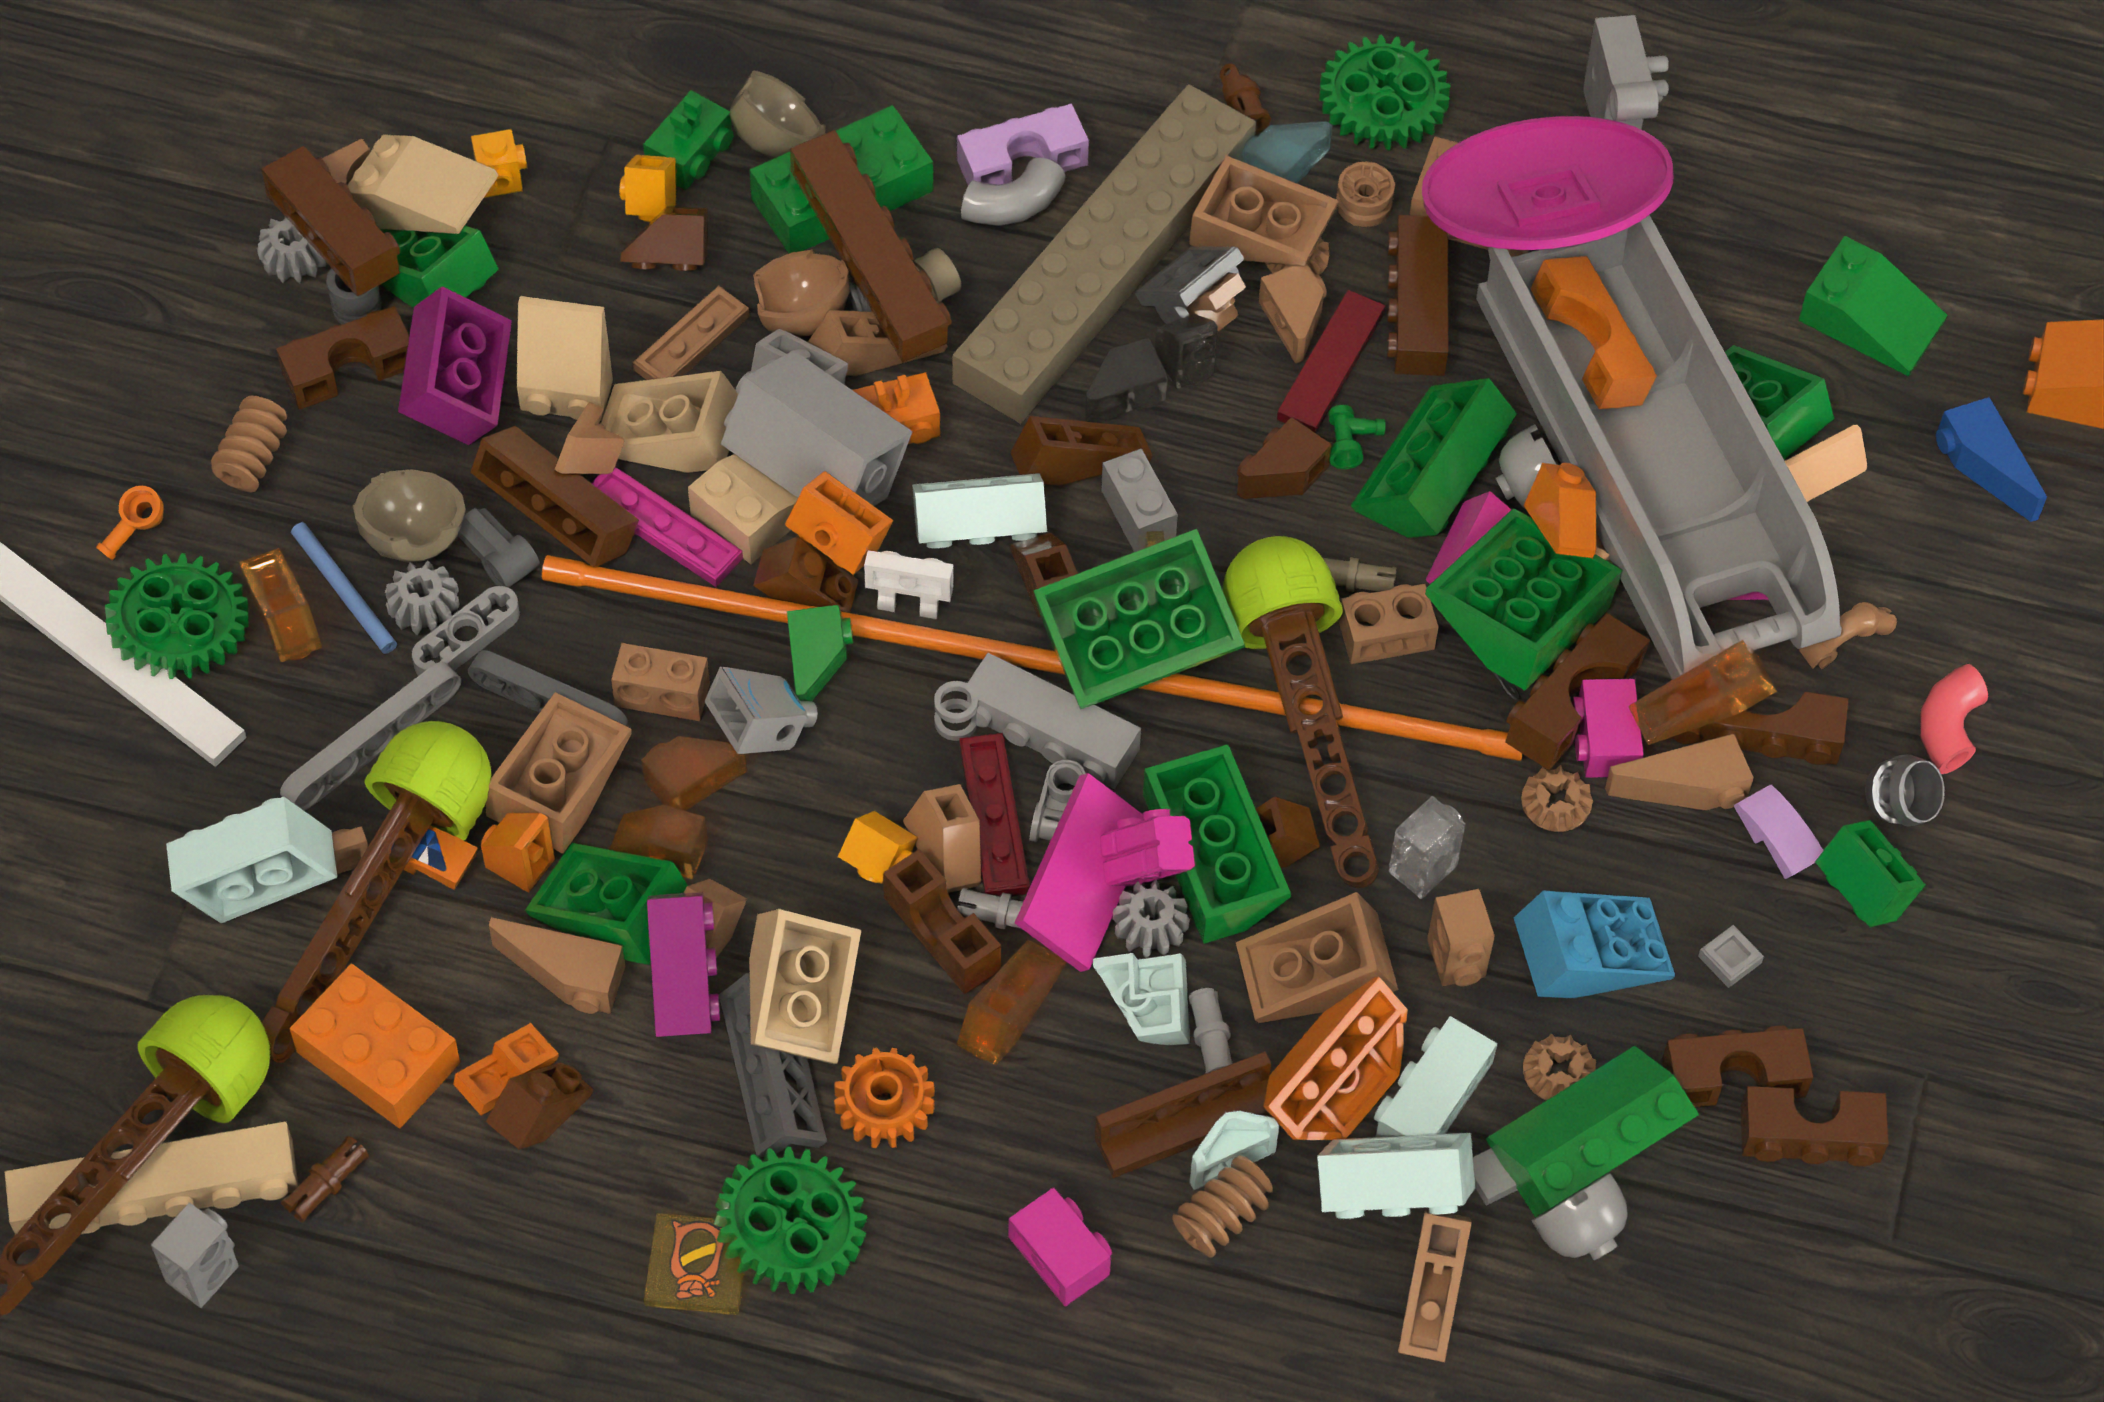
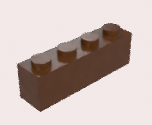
M302 146L261 168L267 197L357 297L400 273L397 260L400 249L394 237L389 232L383 233L377 227L371 212L366 207L360 208L355 203L345 183H337L322 158H314Z
M1398 215L1396 231H1389L1387 255L1395 256V265H1388L1387 289H1395V298H1388L1387 323H1395V332H1388L1387 357H1395L1394 374L1444 376L1448 357V233L1439 228L1429 216Z
M516 426L482 438L470 471L471 474L591 566L597 567L627 553L639 522L638 518L581 475L556 471L555 467L558 458Z

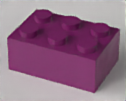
M443 286L414 306L398 412L467 445H470L496 427L498 424L512 320Z

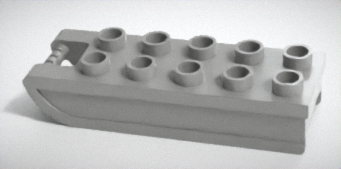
M1650 215L1633 226L1613 235L1568 247L1540 249L1514 257L1510 256L1507 249L1489 247L1490 267L1488 281L1478 284L1476 300L1560 463H1571L1581 468L1595 489L1596 533L1606 552L1610 554L1609 558L1612 564L1623 570L1620 579L1674 683L1681 686L1719 674L1722 669V660L1789 639L1796 648L1800 649L1841 636L1842 627L1840 626L1836 579L1830 555L1818 522ZM1588 257L1657 375L1643 405L1598 409L1582 381V377L1595 352L1592 344L1575 328L1559 321L1547 319L1530 290L1544 259ZM1750 592H1760L1767 596L1777 614L1713 634L1700 608Z

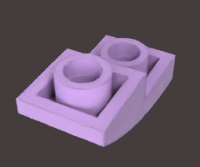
M1771 784L1734 804L1754 843L1764 841L1785 879L1814 864L1823 852L1819 842L1798 812Z

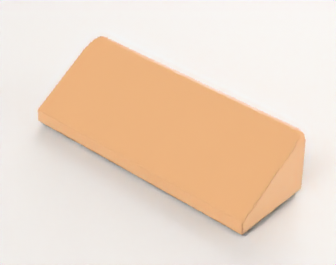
M1852 425L1785 461L1807 502L1865 472L1867 469L1862 432L1858 425Z

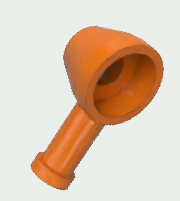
M142 485L135 486L127 490L121 497L119 514L122 520L102 543L99 542L96 546L98 550L112 561L116 557L117 551L136 529L146 530L154 528L161 523L164 515V504L159 494L152 488ZM148 507H152V514L147 518H142L143 511Z

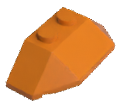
M1374 977L1324 1011L1269 1075L1264 1108L1293 1140L1347 1139L1400 1076L1404 1044L1403 1023H1406L1408 1009L1380 977Z

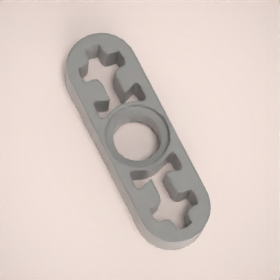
M494 586L487 589L417 642L412 650V659L417 675L419 676L436 664L432 660L425 662V656L430 655L436 658L440 655V662H445L455 671L511 628L520 616L518 598L515 592L505 586ZM497 604L499 607L506 605L507 611L502 612L496 609L492 612L491 606ZM486 619L488 620V626L484 624ZM463 626H472L478 630L477 636L469 641H460L454 637L457 629ZM444 641L448 642V646L446 648L444 646Z

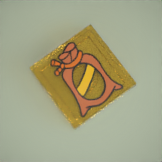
M657 1213L644 1295L645 1306L733 1315L739 1314L744 1272L740 1274L737 1272L741 1258L739 1256L732 1259L725 1258V1253L731 1243L717 1242V1236L723 1227L714 1225L715 1218Z

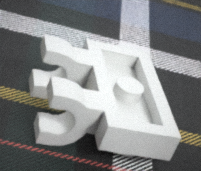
M868 550L864 564L865 588L878 590L877 608L879 610L895 612L897 593L920 597V617L937 619L939 600L947 602L951 600L953 592V564H947L934 558L917 559L905 557L892 551L875 552Z

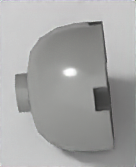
M1535 424L1517 433L1502 448L1499 463L1503 474L1496 477L1506 499L1509 500L1515 497L1523 508H1525L1523 505L1542 463L1556 464L1543 438L1541 437L1534 441L1533 437L1540 434Z
M1609 1173L1539 1215L1532 1222L1547 1245L1560 1255L1577 1258L1590 1253L1593 1260H1596L1618 1246L1613 1238L1625 1227L1628 1216L1626 1200L1617 1182Z

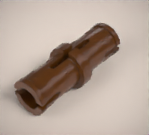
M347 1136L321 1164L316 1162L309 1169L310 1175L287 1198L281 1201L289 1213L295 1209V1219L303 1223L307 1216L329 1194L336 1195L342 1189L340 1183L363 1160L369 1157L368 1152L361 1144L357 1148L354 1146L357 1143L356 1139Z

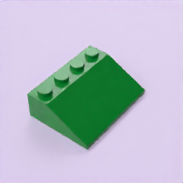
M1513 508L1426 588L1425 595L1489 670L1503 677L1508 682L1526 690L1559 658L1565 649L1570 648L1578 640L1581 632L1589 623L1593 625L1610 609L1623 570L1596 554L1593 558L1556 554L1534 520Z
M1197 529L1033 590L1036 605L1047 634L1080 710L1245 647Z

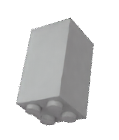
M794 350L778 359H771L765 366L754 372H747L740 379L736 387V392L738 393L736 402L724 421L726 430L721 445L797 498L804 486L826 471L873 506L887 499L913 431Z

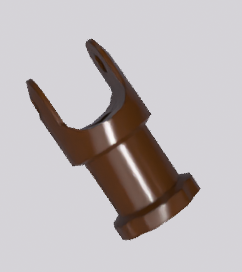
M1232 63L1226 64L1220 71L1225 102L1227 106L1252 120L1258 119L1255 126V135L1266 130L1271 121L1269 112L1263 109L1259 100L1260 89L1257 83L1252 81L1248 75H1240L1236 65Z

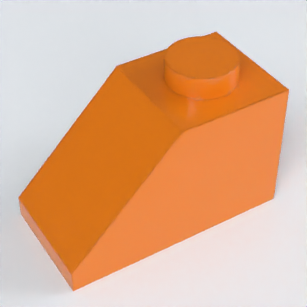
M1542 463L1523 506L1556 554L1593 558L1596 553L1595 489L1584 475V471L1574 464L1562 463L1561 465Z
M507 813L498 825L494 824L486 831L481 842L485 868L528 893L555 860L548 817L542 813Z

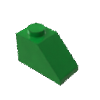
M839 605L787 611L795 690L799 701L814 700L846 661V644L854 643L851 619L842 617Z

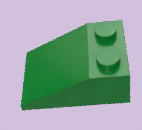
M464 226L459 234L380 229L383 233L389 232L396 240L400 249V254L397 255L400 273L381 283V285L413 309L414 306L442 286L466 298L473 291L483 287L486 280L499 270L481 231L478 229Z
M1844 236L1807 290L1798 321L1909 377L1946 321L1947 314L1881 253Z
M1735 345L1725 351L1784 460L1834 420L1824 378Z
M571 843L525 911L530 917L563 933L623 946L625 960L650 965L647 898L651 895L684 893L688 884L671 861Z

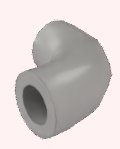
M1039 157L1032 159L1023 174L1013 182L995 185L972 180L963 198L961 218L973 223L996 226L1025 221L1049 206L1065 182V172L1054 161Z

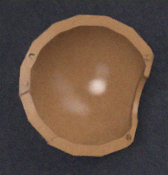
M813 250L792 252L774 259L754 274V283L759 298V304H757L758 315L763 326L771 332L781 329L797 337L812 335L823 322L829 310L843 311L850 292L849 271L843 259L840 261L833 256L814 254Z

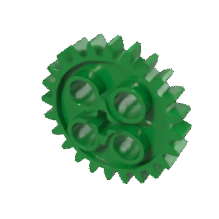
M1379 35L1377 44H1371L1367 37H1363L1362 47L1358 48L1354 43L1349 42L1347 53L1336 50L1334 61L1327 60L1325 72L1321 73L1319 101H1323L1322 113L1330 114V126L1341 124V136L1347 135L1350 132L1355 133V144L1366 138L1369 139L1370 149L1376 146L1377 141H1383L1386 150H1390L1392 141H1398L1402 148H1406L1409 137L1417 143H1421L1423 132L1433 135L1435 124L1443 123L1444 112L1448 111L1450 84L1446 83L1447 72L1439 71V59L1428 61L1429 50L1427 48L1416 53L1414 51V41L1403 47L1400 46V38L1398 36L1393 39L1391 44H1386L1383 35Z
M181 553L177 563H171L168 555L163 554L162 564L157 566L149 558L145 559V571L142 572L138 568L130 567L131 580L119 577L117 579L118 590L109 591L110 604L105 605V621L107 635H111L112 648H120L123 661L134 657V668L136 670L149 664L151 676L153 677L162 668L167 669L169 679H173L177 670L182 669L188 678H192L194 667H199L206 674L210 673V661L213 660L223 666L225 664L224 652L236 655L237 642L245 641V628L249 627L248 600L247 597H243L242 584H233V573L231 571L220 575L219 563L217 562L205 568L202 556H199L193 564L187 563L185 553Z
M786 1147L783 1158H778L772 1148L767 1149L764 1162L756 1155H750L747 1168L737 1164L732 1175L733 1178L727 1177L721 1189L723 1193L719 1194L715 1204L719 1211L716 1213L714 1225L723 1227L719 1231L717 1242L731 1243L727 1248L725 1258L732 1259L739 1256L741 1261L737 1272L740 1274L752 1268L755 1271L753 1283L758 1284L764 1277L770 1278L771 1291L774 1292L781 1281L787 1282L790 1294H795L799 1282H803L809 1292H814L818 1278L825 1285H831L835 1272L844 1276L850 1265L848 1261L855 1262L860 1251L857 1246L862 1245L866 1233L861 1229L866 1223L867 1215L858 1213L864 1199L863 1197H850L856 1183L849 1181L841 1184L839 1179L844 1169L839 1167L831 1172L826 1170L828 1161L826 1156L822 1157L816 1164L810 1162L811 1154L808 1149L804 1151L801 1159L794 1158L791 1147ZM772 1187H782L788 1191L789 1195L778 1194ZM813 1209H823L829 1213L830 1217L818 1216ZM789 1217L794 1219V1221L790 1222L787 1219ZM750 1223H761L765 1225L769 1231L756 1230L751 1226ZM792 1245H802L810 1253H799L793 1249Z

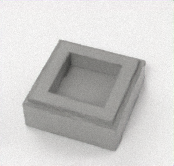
M1734 925L1701 948L1698 955L1728 988L1762 964L1764 958Z

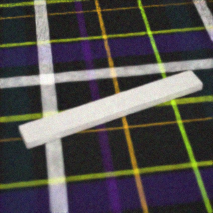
M0 542V600L213 766L216 767L246 739L244 729L176 677L169 679L166 669L162 668L153 677L151 676L149 664L136 670L134 668V657L123 661L120 648H112L111 635H107L105 622Z

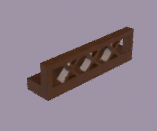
M1266 1051L1097 1115L1095 1141L1112 1177H1118L1201 1145L1214 1124L1225 1113L1243 1111L1272 1117L1264 1108L1271 1061Z

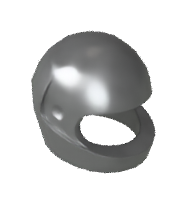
M1899 755L1881 762L1872 769L1866 780L1865 795L1869 808L1875 816L1889 823L1915 826L1931 821L1938 815L1944 801L1945 787L1939 769L1933 763L1913 755Z

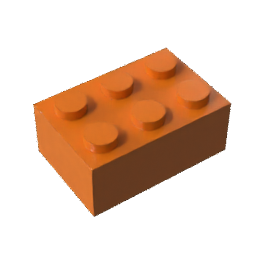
M352 963L289 1028L296 1052L399 1129L461 1063L455 1038Z

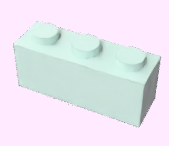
M1040 473L912 485L917 539L919 544L927 543L928 548H946L952 546L953 540L969 539L970 544L993 543L997 536L1012 535V540L1024 541L1036 537L1037 533L1047 532L1044 482Z
M1451 1016L1441 1030L1434 1027L1422 1045L1421 1050L1425 1053L1417 1064L1410 1061L1398 1081V1085L1401 1088L1394 1098L1386 1096L1374 1116V1120L1378 1121L1376 1137L1445 1134L1493 1064L1497 1043Z

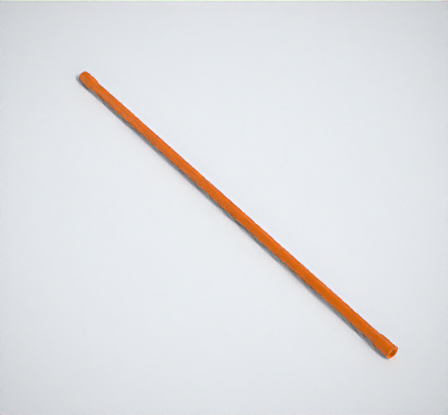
M550 555L545 557L542 568L543 581L576 587L588 586L782 623H788L787 611L817 608L815 606L598 566L593 567L583 561ZM841 611L843 618L851 619L853 636L982 660L987 653H990L1015 666L1065 675L1053 650ZM1178 673L1139 687V689L1285 715L1279 692ZM1304 697L1300 702L1299 710L1305 715H1314L1322 709L1323 700ZM1340 704L1343 718L1337 720L1339 726L1479 751L1484 755L1521 761L1522 759L1521 752L1505 743L1508 732L1493 729L1481 730Z

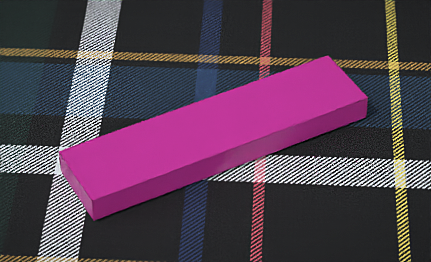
M615 467L609 474H600L591 483L639 519L634 532L636 535L713 586L717 587L742 561L743 551L618 468Z

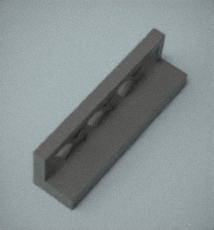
M746 973L720 993L719 997L756 1156L765 1157L769 1148H772L777 1154L790 1144L819 1148L827 1142L808 1060L806 1057L751 1044L750 973ZM784 1069L796 1080L798 1092L786 1082ZM794 1110L806 1121L808 1131L797 1129Z

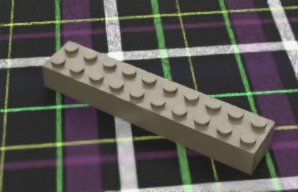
M1188 84L952 355L953 384L1021 424L1191 225L1192 215L1225 156L1245 162L1251 155L1254 148L1256 121Z

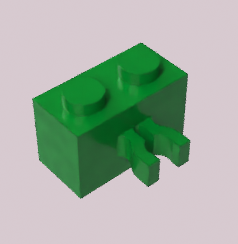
M690 90L643 144L644 155L675 158L676 186L686 191L695 179H701L705 175L714 157L719 152H724L731 144L734 133L732 131L730 111Z
M1871 820L1843 825L1815 861L1826 875L1830 885L1840 891L1853 907L1856 916L1866 922L1869 927L1897 921L1926 885L1917 875L1918 872L1914 867L1908 865L1902 858V853L1890 844Z

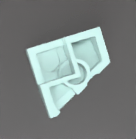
M1133 953L1093 959L1095 970L1101 976L1139 1041L1161 1045L1190 1044L1186 960L1182 954L1137 960Z

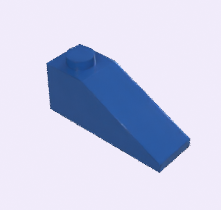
M1990 397L1944 411L1936 432V441L1941 452L1949 456L1957 470L2028 521L2038 520L2047 495Z

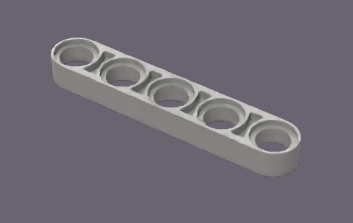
M445 662L434 664L293 772L283 783L280 795L287 798L303 811L309 809L383 752L391 739L400 731L422 722L449 701L461 685L460 676Z

